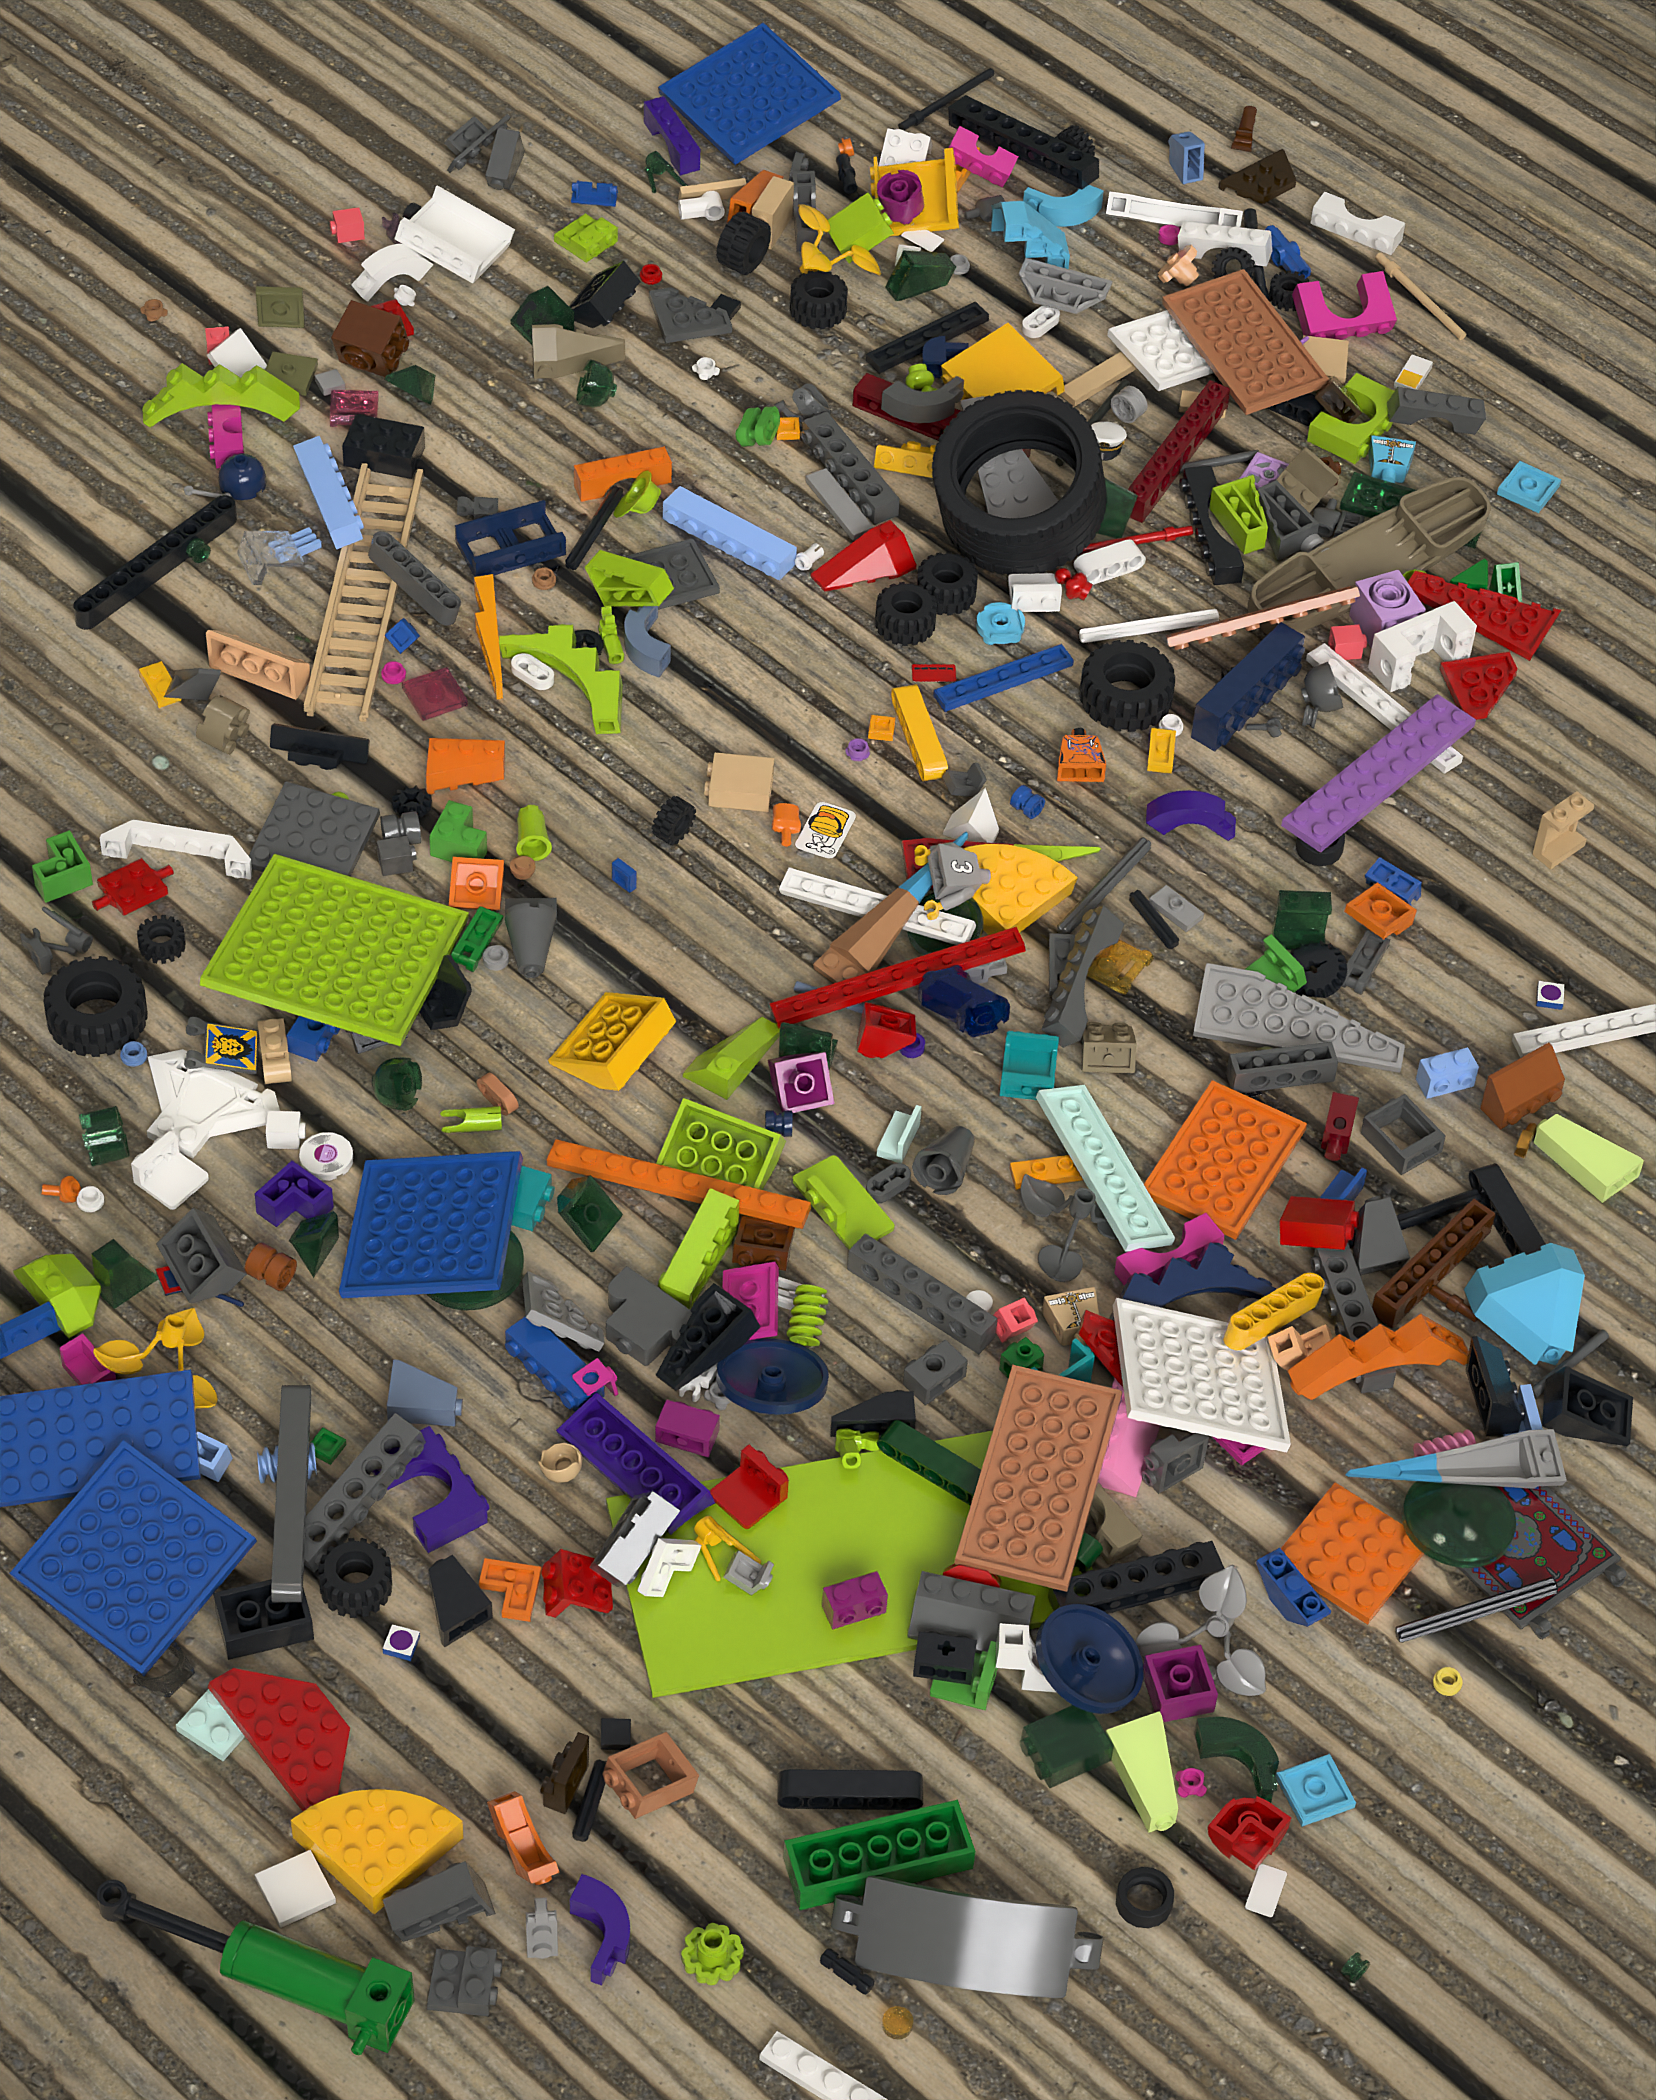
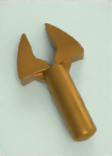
M1529 1123L1526 1129L1522 1131L1514 1152L1515 1156L1523 1159L1526 1157L1529 1145L1536 1133L1537 1125L1535 1123Z

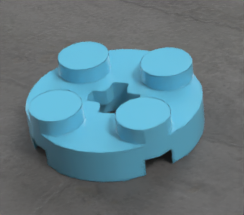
M991 603L984 607V611L978 613L976 628L983 637V641L988 645L1017 643L1021 640V635L1025 629V617L1022 611L1018 609L1017 612L1008 603ZM1002 621V624L1005 625H998L997 622Z

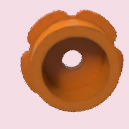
M842 138V143H838L840 154H847L848 157L854 156L851 139Z

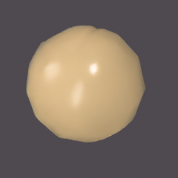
M563 1442L553 1444L547 1450H543L538 1464L548 1480L563 1483L573 1480L578 1475L583 1459L581 1452L574 1445Z

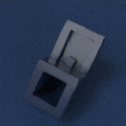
M945 336L932 338L923 347L922 364H926L927 370L934 375V378H941L943 375L941 365L969 348V343L946 342Z

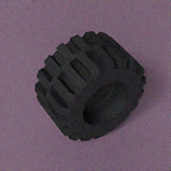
M738 212L726 224L720 235L716 254L718 262L742 275L752 273L759 266L768 250L771 238L769 224L746 212Z
M820 270L800 274L799 278L796 277L791 284V316L795 318L797 323H801L804 327L809 326L810 329L820 328L821 330L826 327L832 328L834 324H840L847 313L848 288L845 285V281L836 274L832 275V272H822Z
M939 552L936 553V556H928L927 560L924 559L921 562V566L918 567L917 586H924L925 590L929 589L932 595L935 596L938 615L960 614L962 610L967 611L970 605H973L975 602L978 571L975 569L974 563H970V559L967 557L962 558L961 554L957 553L954 555L952 552L942 554Z
M899 582L898 585L891 584L889 588L885 587L882 593H879L876 601L875 627L878 629L879 635H884V639L886 641L891 640L892 644L897 645L899 643L902 646H908V644L918 645V642H925L927 637L930 638L933 635V631H935L936 598L929 589L925 590L924 586H917L912 582L909 584Z
M348 1538L346 1543L342 1540L336 1542L337 1547L330 1546L327 1549V1555H322L320 1559L321 1564L318 1566L320 1594H322L323 1602L325 1604L328 1603V1608L331 1611L338 1610V1615L343 1617L345 1614H350V1618H356L358 1614L366 1617L369 1616L370 1611L376 1613L380 1610V1604L385 1606L388 1602V1596H391L392 1593L390 1558L386 1557V1551L383 1548L378 1549L377 1543L372 1541L369 1544L365 1538H361L360 1541H355V1538ZM355 1572L364 1573L369 1576V1578L359 1583H348L342 1580L344 1576Z

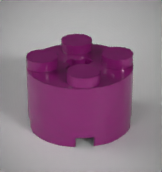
M898 170L897 174L891 175L890 172L879 180L877 184L878 199L885 208L882 210V213L886 212L892 221L900 222L901 224L911 223L913 218L917 217L924 208V197L919 177L911 171Z

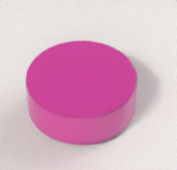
M1170 224L1162 226L1159 229V241L1165 245L1178 244L1180 229Z

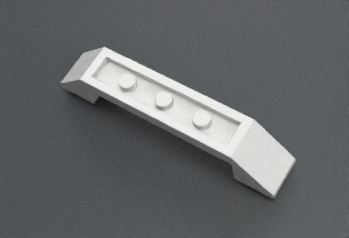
M131 820L100 836L102 855L127 859L132 844L168 851L172 850L192 855L197 854L225 859L227 876L245 879L252 878L250 857L235 838L230 835Z

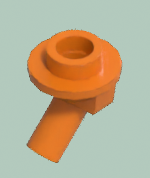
M66 1176L61 1180L60 1186L42 1184L41 1195L58 1196L60 1201L64 1203H73L77 1201L81 1186L73 1176Z

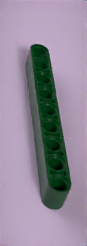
M894 1420L878 1439L877 1446L890 1458L971 1506L981 1469L907 1424ZM1085 1532L1074 1568L1078 1567L1081 1573L1088 1571L1103 1552V1547L1098 1540Z

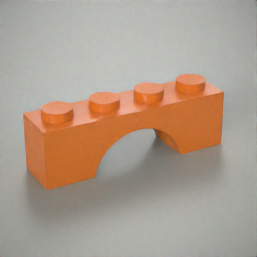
M664 446L574 465V487L580 501L583 502L602 498L607 490L616 482L627 478H637L642 472L647 470L651 472V481L656 486L672 483V461Z

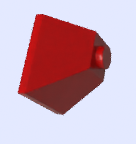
M867 1002L864 1003L857 1037L858 1053L868 1058H884L916 1041L915 1014Z

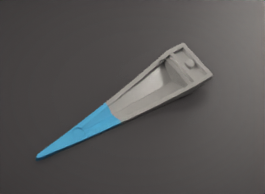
M1554 1429L1527 1430L1443 1452L1352 1469L1345 1474L1348 1477L1535 1489L1538 1486H1562L1567 1482Z

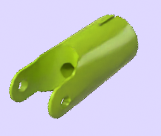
M500 1106L451 1109L440 1112V1115L443 1117L456 1116L464 1120L459 1125L443 1127L441 1129L443 1133L502 1130Z

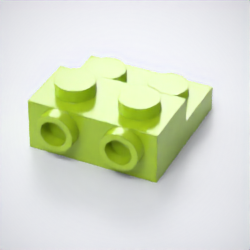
M585 213L555 233L554 242L587 263L618 242V227L602 217L595 220Z

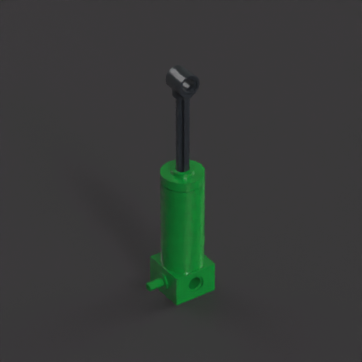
M108 1880L102 1883L97 1890L100 1914L107 1921L115 1922L127 1920L131 1917L222 1953L220 1964L222 1976L346 2024L348 2038L355 2040L351 2047V2051L355 2055H362L366 2045L388 2053L415 2001L412 1972L372 1957L368 1966L364 1967L246 1920L240 1921L231 1935L228 1936L136 1900V1894L127 1891L124 1883L118 1880ZM111 1899H119L115 1903H108V1901Z

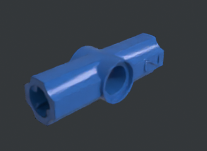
M1274 225L1267 226L1265 230L1271 231V258L1273 263L1278 267L1283 266L1286 271H1291V274H1294L1295 271L1299 272L1298 276L1303 274L1305 279L1310 276L1311 268L1300 256V249L1295 241L1289 242L1278 227Z

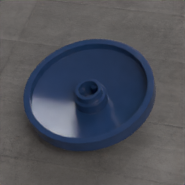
M771 1338L748 1340L741 1348L718 1362L716 1373L718 1387L730 1401L754 1412L775 1415L797 1413L816 1405L826 1394L829 1378L826 1364L815 1352L791 1341Z
M1071 1604L1056 1609L1041 1624L1035 1645L1037 1660L1046 1680L1063 1699L1087 1712L1108 1714L1121 1710L1137 1696L1144 1678L1142 1657L1132 1636L1115 1618L1092 1606Z

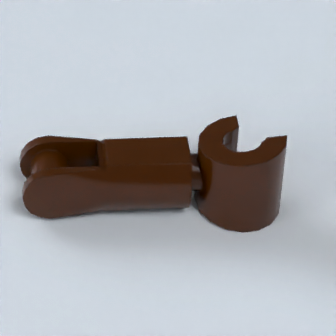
M1246 106L1244 108L1240 126L1236 131L1231 149L1252 152L1253 129L1257 113L1256 107Z

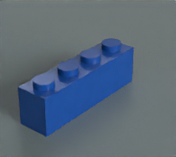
M525 1316L505 1330V1348L508 1353L513 1357L519 1358L529 1373L536 1374L542 1380L547 1390L550 1392L554 1391L560 1397L565 1407L568 1409L572 1408L576 1412L596 1392L604 1397V1386L587 1396L573 1380V1374L587 1364L547 1327L536 1326ZM589 1372L584 1376L583 1382L588 1385L595 1384L599 1376L595 1372Z

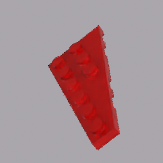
M1415 571L1408 581V584L1421 602L1436 609L1455 601L1477 625L1476 632L1529 661L1561 612L1560 609L1553 608L1552 611L1540 608L1541 604L1534 602L1531 605L1519 602L1516 597L1482 588L1479 591L1467 588V584L1459 582L1458 585L1447 583L1441 577Z

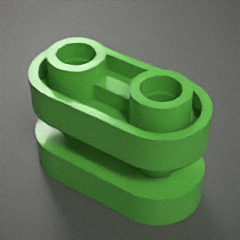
M775 406L764 407L763 411L758 407L748 408L743 414L739 427L736 429L737 442L742 447L754 446L755 442L759 446L770 445L780 425L778 408Z

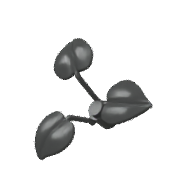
M1027 1174L1024 1175L1020 1196L1023 1205L1032 1214L1039 1217H1048L1052 1211L1060 1213L1070 1205L1069 1211L1074 1220L1063 1249L1057 1245L1043 1247L1038 1255V1264L1051 1279L1059 1282L1071 1281L1080 1274L1083 1267L1081 1256L1076 1252L1068 1251L1079 1220L1088 1217L1090 1214L1091 1221L1097 1223V1230L1100 1234L1114 1240H1118L1098 1204L1094 1203L1096 1197L1090 1189L1079 1188L1075 1191L1074 1196L1070 1195L1068 1200L1065 1201L1064 1193L1057 1186L1032 1178Z

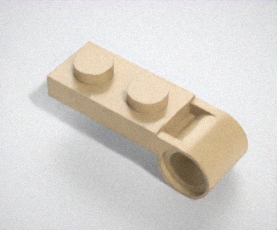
M284 1018L257 1021L265 1084L292 1081Z

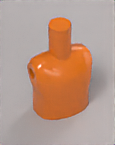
M779 803L773 806L772 830L781 833V844L788 847L791 845V834H798L801 829L799 807L794 804Z

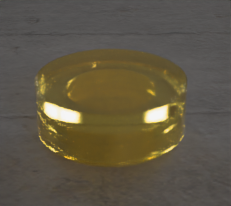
M900 2006L889 2008L883 2015L882 2028L884 2033L892 2039L906 2038L913 2028V2016L910 2011Z

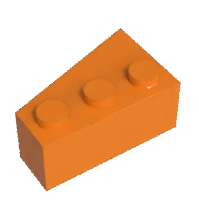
M429 738L426 770L428 794H435V790L449 788L450 791L456 790L459 785L472 783L475 786L504 779L505 740Z

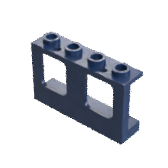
M545 500L455 525V543L474 577L490 574L495 576L566 555V537L563 532L557 533L547 517ZM531 524H538L545 537L519 543L513 530ZM490 536L495 538L500 549L482 555L474 556L468 545L469 542Z

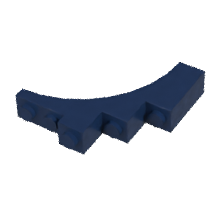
M1210 1242L1203 1248L1194 1268L1191 1267L1188 1261L1172 1257L1165 1264L1157 1283H1154L1153 1279L1146 1274L1134 1273L1128 1278L1119 1298L1162 1308L1166 1304L1183 1297L1201 1293H1229L1259 1300L1275 1291L1276 1288L1272 1287L1270 1281L1264 1278H1255L1248 1274V1270L1244 1267L1231 1265L1234 1254L1230 1253L1229 1249L1223 1244ZM1112 1311L1109 1319L1114 1321V1313Z

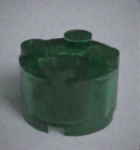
M117 1106L79 1114L82 1130L86 1129L85 1134H82L85 1149H91V1151H88L92 1167L122 1160L130 1156L126 1133L124 1134L123 1122Z

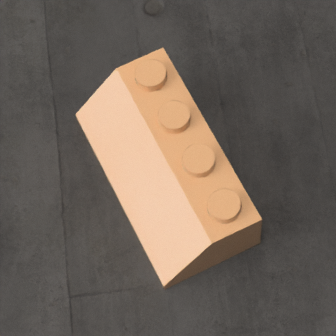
M208 630L206 632L210 668L221 670L223 673L295 700L310 681L309 663L301 659L293 658L224 631Z

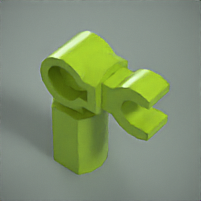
M611 606L601 607L602 619L598 625L599 635L602 637L609 663L618 664L624 661V652L617 636L615 616L612 615Z
M839 1429L836 1431L835 1450L839 1452L844 1468L857 1469L860 1466L861 1449L869 1451L880 1450L877 1446L879 1432L861 1434L860 1431L851 1429Z

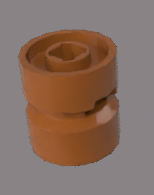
M261 1242L250 1252L244 1269L247 1275L259 1281L265 1279L266 1285L277 1291H282L292 1280L296 1271L297 1261L284 1253H278L275 1248Z

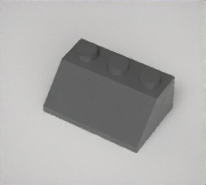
M194 1207L156 1243L189 1303L193 1304L218 1296L219 1294L228 1293L247 1275L215 1217Z

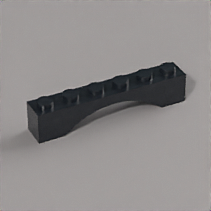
M1212 466L1184 468L1183 478L1179 480V487L1181 493L1184 492L1185 507L1190 510V523L1192 526L1195 525L1196 541L1201 544L1200 552L1202 559L1206 560L1207 576H1211L1213 585L1242 583L1244 563L1239 549L1218 533L1209 518L1208 508L1210 506L1212 488L1217 485Z

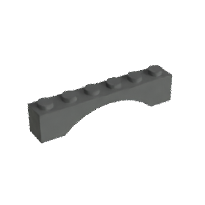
M1104 905L1094 910L1091 909L1084 914L1081 928L1074 939L1075 943L1072 951L1067 956V964L1060 975L1059 985L1052 995V1003L1044 1016L1045 1021L1041 1030L1050 1036H1058V1044L1062 1048L1081 1040L1088 1022L1084 999L1085 980L1088 969L1100 951L1118 943L1124 927V923Z

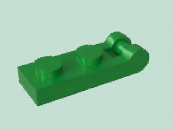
M480 906L451 953L454 961L465 966L466 970L474 972L483 956L484 950L488 947L502 924L503 915ZM464 951L471 953V956L463 955Z

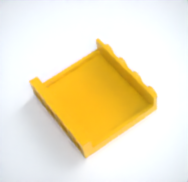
M953 148L944 149L945 159L878 166L877 157H873L874 166L870 167L871 180H874L871 183V193L875 198H878L877 184L879 180L890 172L893 175L897 174L898 170L911 171L919 177L924 197L922 212L913 218L909 224L892 221L893 223L890 227L894 234L891 236L902 235L907 231L928 230L933 232L959 229L956 163Z
M1009 323L1001 326L941 365L943 374L941 379L944 385L956 376L964 380V395L961 400L989 395L994 396L995 393L1001 392L1002 394L1010 390L1011 392H1015V390H1033V392L1039 391L1044 392V394L1052 390L1057 396L1065 391L1063 376Z

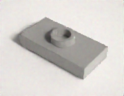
M1167 885L1149 898V902L1157 911L1185 932L1194 927L1204 917V913Z

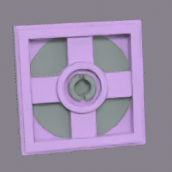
M1257 452L1239 479L1254 475L1257 490L1275 481L1289 464Z

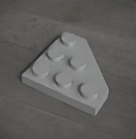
M527 1271L522 1279L526 1318L536 1326H545L551 1329L559 1337H568L585 1349L592 1348L599 1352L604 1345L603 1330L596 1323H592L590 1326L583 1317L584 1312L570 1299L564 1301L561 1295L557 1293L559 1288L552 1282Z

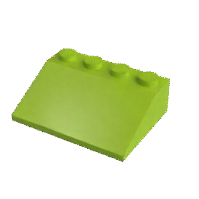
M683 1098L656 1164L763 1190L778 1163L786 1140L778 1133Z

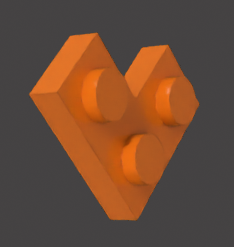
M484 1558L479 1587L480 1589L506 1593L502 1608V1618L531 1622L541 1577V1567Z

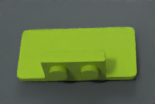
M832 1155L793 1176V1184L807 1201L811 1202V1205L824 1222L828 1224L849 1250L865 1233L878 1240L894 1231L895 1225L837 1156Z

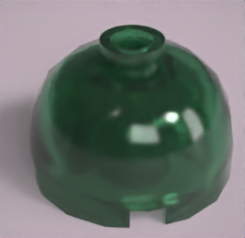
M592 359L588 360L583 369L587 373H585L584 377H580L576 400L579 405L596 408L605 404L609 397L613 398L615 396L617 384H614V375L605 364Z
M393 1057L379 1065L373 1075L372 1086L377 1100L383 1106L407 1111L412 1109L417 1103L418 1098H414L416 1090H421L422 1073L417 1062H412L411 1058Z

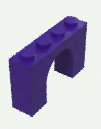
M428 1426L420 1430L426 1441L423 1451L418 1457L412 1458L406 1465L403 1475L397 1480L394 1479L387 1490L411 1478L424 1475L439 1478L449 1486L451 1491L444 1501L413 1517L414 1534L427 1553H430L488 1523L487 1511L489 1510V1505L482 1494L478 1495L474 1490L475 1486L471 1477L468 1474L464 1475L460 1470V1463L454 1454L450 1455L448 1453L442 1436L439 1433L435 1434L431 1427ZM400 1447L392 1448L389 1454L397 1453ZM382 1469L373 1470V1475H378Z

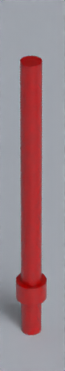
M1191 525L1179 528L1171 526L1163 528L1162 531L1090 543L1087 548H1084L1083 552L1079 555L1129 539L1133 540L1136 545L1161 540L1165 542L1174 541L1178 537L1193 535V527Z

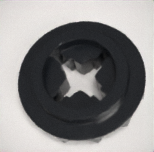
M591 630L574 631L576 648H582L583 642H586L587 647H596L598 655H601L604 643L598 633Z
M417 785L414 788L405 786L404 790L397 789L396 794L392 796V808L399 816L405 812L416 811L419 818L426 815L432 807L431 795L427 793L426 788L419 789ZM407 799H410V800L416 799V802L411 801V802L408 803V802H407Z

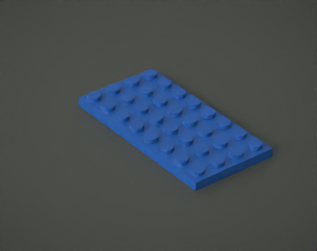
M184 1370L0 1396V1507L75 1497L123 1440L178 1481L201 1479L192 1371Z

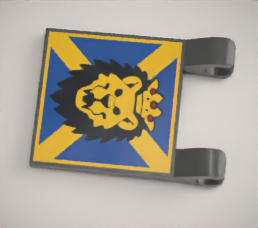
M190 1017L188 1019L186 1033L190 1036L205 1034L204 1055L195 1050L187 1051L184 1060L186 1068L206 1067L256 1075L258 1030L207 1023L197 1017Z

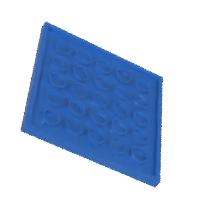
M764 23L658 87L659 94L664 96L681 115L734 165L841 100L840 92Z
M521 1152L365 1160L339 1288L340 1296L342 1298L500 1290L523 1162Z
M123 1440L13 1568L10 1575L144 1677L254 1546L257 1540L249 1532Z

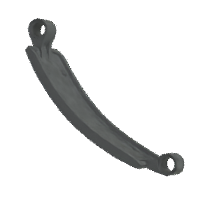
M880 1876L867 1877L863 1901L861 1898L852 1895H836L831 1920V1927L833 1929L858 1936L855 1964L859 1967L903 1978L963 1989L1047 1998H1063L1066 1996L1070 1969H1098L1100 1967L1104 1939L1103 1936L1092 1932H1077L1075 1934L1078 1910L1073 1906L971 1895Z

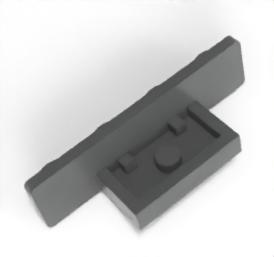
M507 114L489 130L475 116L460 127L444 143L457 156L447 171L451 173L456 168L458 170L462 169L468 162L467 159L469 157L475 158L482 150L481 147L483 145L488 147L493 142L498 128L507 129L509 127L507 122L511 117Z

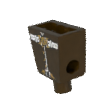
M1335 376L1330 378L1329 383L1322 389L1316 391L1315 398L1333 417L1346 423H1352L1362 414L1355 397ZM1348 407H1350V410H1349L1348 412L1344 413L1345 410H1346Z

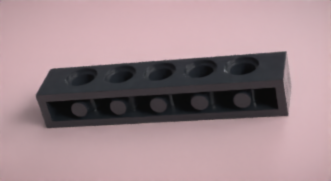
M1213 1541L1196 1542L1189 1547L1177 1550L1169 1549L1162 1554L1150 1557L1142 1556L1135 1561L1123 1564L1115 1563L1108 1568L1096 1571H1085L1081 1575L1071 1577L1067 1592L1049 1588L1048 1599L1053 1611L1066 1605L1083 1604L1098 1608L1109 1614L1200 1590L1201 1584L1207 1577L1225 1568Z

